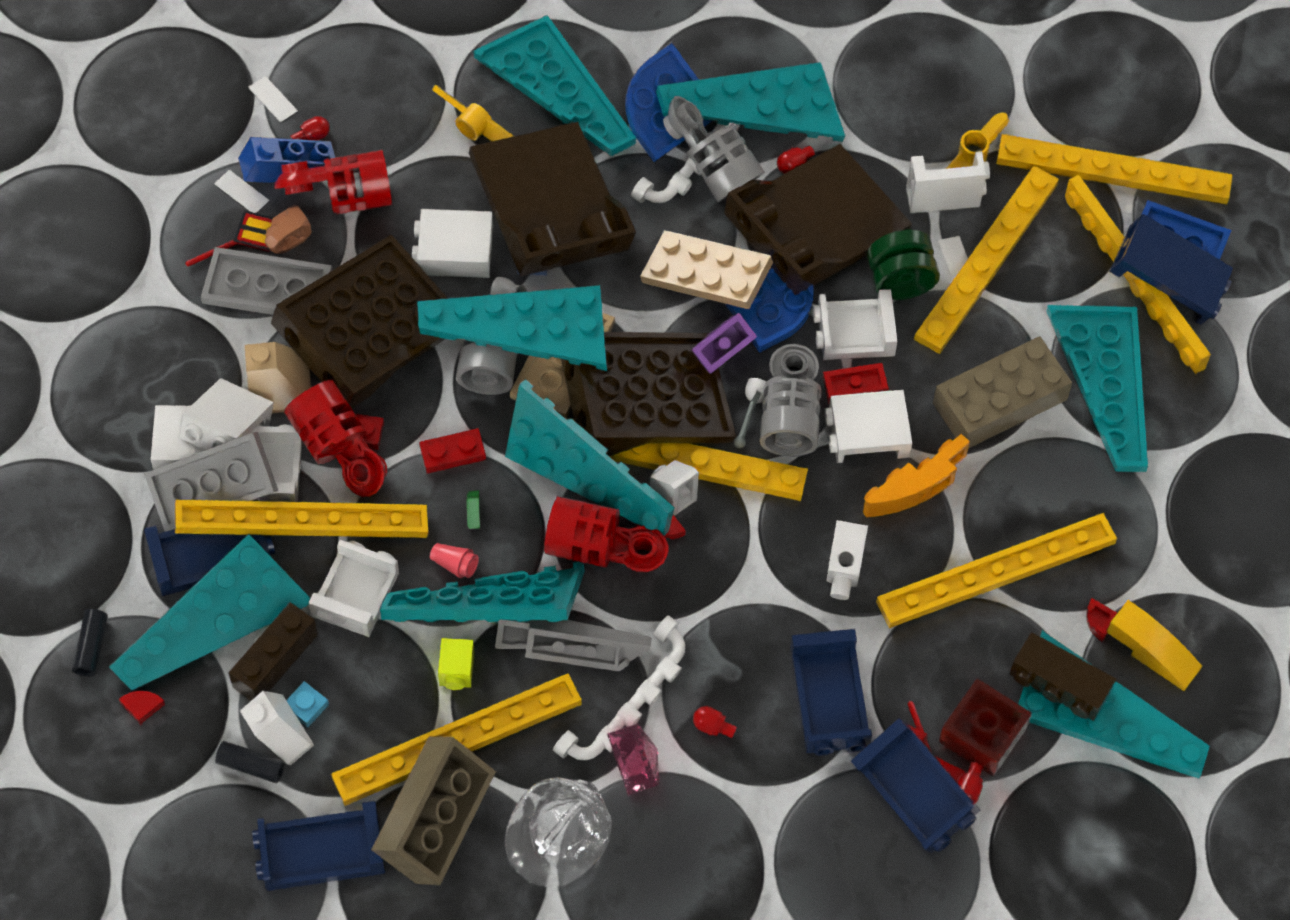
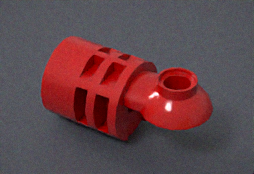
M383 150L324 159V166L313 168L308 167L307 161L281 165L282 174L277 178L274 189L285 188V194L288 195L313 190L312 183L327 180L332 210L336 214L392 205ZM352 168H358L360 185L363 195L361 197L357 196L356 183Z
M327 380L309 388L286 406L284 410L285 415L317 464H324L337 459L342 467V475L346 486L356 495L370 497L380 490L387 475V464L381 456L369 448L363 439L367 431L333 380Z
M557 496L548 520L544 552L547 555L605 568L611 561L624 564L627 568L636 572H650L656 570L664 563L668 556L669 545L665 536L657 529L649 530L644 526H637L631 529L618 527L619 509ZM639 550L649 551L646 555H640L636 552Z

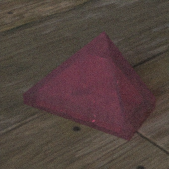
M637 723L607 733L627 794L631 795L658 786V749L640 725Z

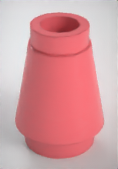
M436 543L430 552L431 561H434L460 579L472 577L479 562L478 555L468 548Z

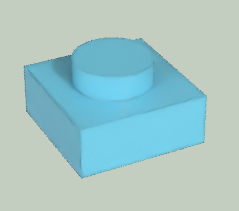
M305 681L286 700L298 720L307 728L329 706L328 699Z

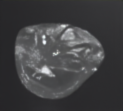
M564 778L544 779L531 786L523 794L509 818L505 835V848L508 859L514 869L531 883L544 887L565 885L586 873L601 857L612 833L611 816L601 793L592 783L585 780H568Z

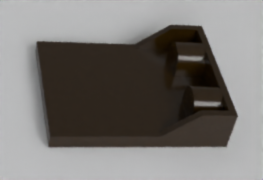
M578 122L470 146L468 153L520 277L629 250L636 230L626 207L609 194Z
M841 144L773 181L750 180L741 187L728 192L724 210L727 218L758 253L771 255L773 261L771 268L787 284L786 286L792 290L795 296L800 294L801 291L807 290L809 286L816 285L867 256L868 248L882 236L895 231L911 230L912 227L909 219Z
M390 235L278 303L271 324L321 382L327 380L335 382L350 407L353 408L369 398L398 369L445 340L444 338L420 334L417 301L448 298L400 243Z
M604 332L607 371L596 369L595 365L585 363L575 365L570 364L568 360L561 359L574 420L608 450L606 453L608 456H613L648 443H732L736 438L719 367L709 374L691 351L709 333Z

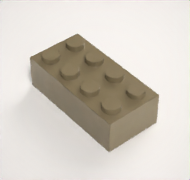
M1038 336L937 385L933 405L955 438L962 434L970 441L969 448L1067 401L1072 381L1043 339Z
M428 737L371 850L414 883L441 885L496 771L454 737Z

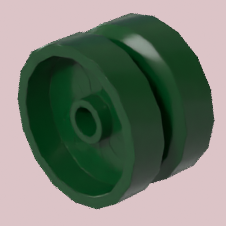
M920 230L895 231L882 236L872 243L868 248L867 258L870 269L873 271V281L877 293H879V290L891 289L892 300H904L917 297L934 288L939 282L940 272L937 261L933 257L934 249L928 234Z

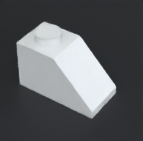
M674 460L667 466L661 465L654 470L650 477V487L675 507L673 512L675 516L697 501L699 472L692 466Z
M262 691L240 710L254 735L288 765H292L314 746L282 694Z

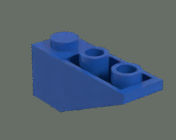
M250 137L238 159L245 182L273 183L282 174L281 165L307 161L309 168L324 166V159L335 158L331 141Z

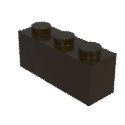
M290 602L228 672L232 687L250 701L262 691L269 692L318 636L315 619Z
M1033 632L1030 633L1014 659L1009 673L1020 685L1025 687L1031 686L1040 691L1049 701L1059 702L1069 707L1076 716L1084 719L1088 718L1092 721H1095L1116 682L1115 677Z

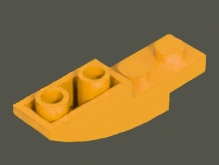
M960 434L953 441L951 439L945 441L939 448L938 454L932 459L929 457L924 459L917 469L910 463L906 464L902 469H894L882 486L879 488L877 486L873 487L865 495L863 514L866 517H875L900 512L923 503L954 483L957 471L955 465L967 456L970 441Z

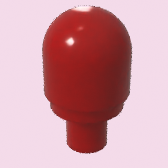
M322 116L312 117L299 126L300 131L290 135V138L319 141L328 135L330 131L329 122Z
M808 145L803 149L796 147L785 151L777 159L778 170L785 174L806 163L807 159L815 155L814 149Z
M709 706L700 707L694 712L693 723L695 727L710 736L714 735L717 737L721 733L732 739L737 729L736 726L725 721L726 716L722 715V712Z
M971 762L968 772L962 773L957 783L976 804L983 789V780L980 778L983 766L979 763Z

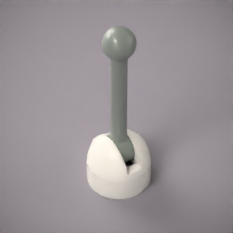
M748 379L745 395L750 404L740 434L734 439V446L736 448H743L745 446L746 440L744 438L756 403H762L765 398L763 389L766 381L762 379Z

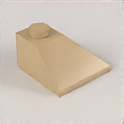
M277 342L245 345L248 390L274 402L272 413H283L286 406L292 400L311 388L310 368L293 348Z

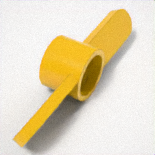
M435 85L432 90L462 112L455 120V124L459 131L467 138L477 140L481 135H484L490 141L514 137L493 121L488 112L480 105L471 103L466 107L439 86Z
M998 113L994 115L981 131L970 130L964 133L961 137L958 155L946 169L973 166L975 152L966 148L969 145H975L982 149L985 162L989 145L1009 123L1007 114Z

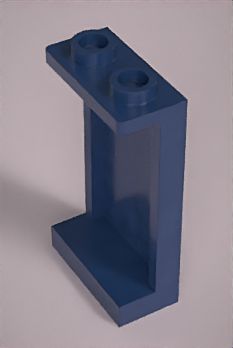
M1142 214L1129 226L1109 272L1119 278L1127 271L1197 312L1198 316L1195 322L1201 325L1209 318L1214 319L1222 307L1219 301L1231 285L1232 281L1229 280L1233 268Z
M156 525L144 528L162 596L191 589L246 535L175 533V529L158 534ZM250 535L269 555L276 554L271 536Z
M855 629L792 635L790 650L806 754L815 753L816 755L823 756L831 754L835 750L845 749L848 752H859L871 743L872 730L868 726L856 653L857 637Z
M900 718L851 760L858 771L868 778L919 839L922 847L930 853L935 850L940 852L952 842L951 836L959 829L964 831L977 820L975 815L981 811L909 725Z
M375 801L363 802V810L268 824L265 823L264 818L257 819L258 829L252 830L254 849H260L261 860L256 861L258 881L264 880L266 890L271 891L385 874L383 858L371 850L380 833Z

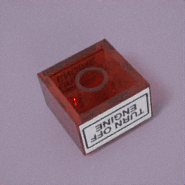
M976 679L942 727L939 743L969 762L981 764L983 771L994 776L1027 729L1032 713L984 682Z

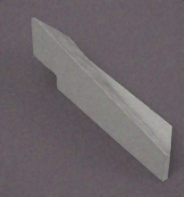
M499 620L495 648L526 649L525 658L620 672L629 665L630 661L643 652L647 653L650 651L652 638L571 620H561L559 622H549L548 620H530L528 622Z

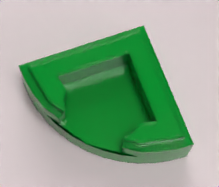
M479 490L468 491L466 499L467 527L469 529L480 528Z

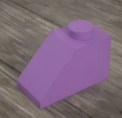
M737 313L710 332L691 351L707 372L711 374L757 338V336L740 313Z

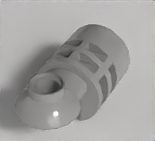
M675 96L672 99L668 115L663 119L664 126L673 138L680 139L683 137L690 147V150L687 151L688 157L692 158L696 165L695 168L704 177V182L718 203L727 198L728 192L741 187L750 180H756L765 173L752 151L745 145L743 137H740L736 131L734 123L726 128L719 129L709 136L704 128L703 118L699 109L692 102L687 101L681 96ZM727 159L729 162L723 165L722 162Z
M496 277L492 283L490 295L527 292V289L524 285H516L506 277ZM462 339L456 381L463 388L479 394L497 395L508 392L513 385L517 353L504 351L502 347L489 344L486 347L475 345L474 341Z
M786 344L772 354L769 362L770 372L774 378L766 381L763 389L765 398L762 402L764 413L761 416L760 444L765 450L776 455L802 456L814 452L818 447L820 423L818 415L821 408L819 400L822 391L820 385L814 381V378L817 376L819 363L814 352L806 346ZM796 367L799 371H790L787 368Z

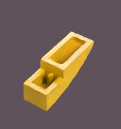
M1130 600L1126 601L1110 622L1107 630L1108 634L1132 649V657L1182 691L1186 690L1201 670L1202 665L1174 635Z

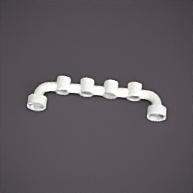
M717 124L713 131L709 132L708 135L710 136L723 127L726 128L728 126ZM734 124L736 126V131L738 130L740 124ZM688 158L683 168L674 174L666 189L660 192L652 190L654 183L642 177L635 185L631 197L640 203H643L645 200L653 203H664L672 199L677 192L684 196L693 183L689 179L693 173L699 176L702 174L695 168L696 165L692 158Z
M668 615L656 628L653 636L662 643L669 639L673 644L671 653L660 662L652 675L640 685L633 697L620 708L614 719L601 730L595 741L589 747H580L576 745L579 738L568 730L553 748L555 753L562 758L570 755L577 760H589L595 758L604 749L612 752L622 739L618 732L625 725L632 729L642 716L638 709L644 702L651 706L662 693V690L658 688L662 681L666 679L671 683L682 669L678 663L685 653V642L683 636L676 629L679 625L677 621Z

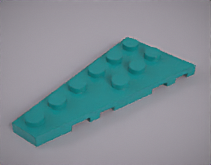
M548 15L473 51L476 60L565 124L578 122L585 138L610 156L636 144V136Z
M821 62L659 85L656 90L664 117L668 115L672 99L675 96H681L687 101L692 102L699 109L703 119L717 121L719 125L728 126L729 123L744 125L743 128L782 134L797 132L807 134V137L818 138V136L832 137L833 141L843 142L845 139V133Z
M600 285L417 301L420 334L454 341L459 338L474 341L475 345L486 347L489 344L502 347L504 351L544 359L554 357L568 360L570 364L575 365L585 363L595 365L596 369L607 371Z
M1047 305L1046 313L1115 471L1146 472L1148 459L1137 307Z
M526 379L522 381L518 387L505 457L598 505L619 509L620 516L649 530L657 529L665 536L669 531L675 507L647 483L640 484L628 473L630 469L623 462L617 464L606 454L608 450L573 419L566 420L553 409L555 404L547 397L544 400L532 390L534 386Z
M247 534L117 658L109 668L130 690H134L271 624L290 602L302 609L309 605L311 598Z
M573 562V568L558 571L556 570V565L544 567V571L529 575L525 571L475 578V584L460 587L458 586V581L446 583V587L436 591H430L427 587L390 592L387 593L381 605V619L393 620L395 622L407 620H424L426 622H435L437 620H455L456 622H466L468 620H485L487 622H497L499 620H516L518 622L548 620L549 622H559L561 620H568L585 572L584 563Z
M1042 630L1040 637L1089 663ZM1117 681L1095 721L1076 716L1069 707L1059 702L1049 701L1040 691L1031 686L1023 687L1014 715L1016 719L1027 722L1030 718L1029 723L1198 779L1202 774L1210 747Z

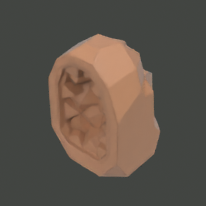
M290 206L272 218L271 227L267 229L265 234V244L273 253L281 254L288 252L303 243L312 233L307 217L298 206Z

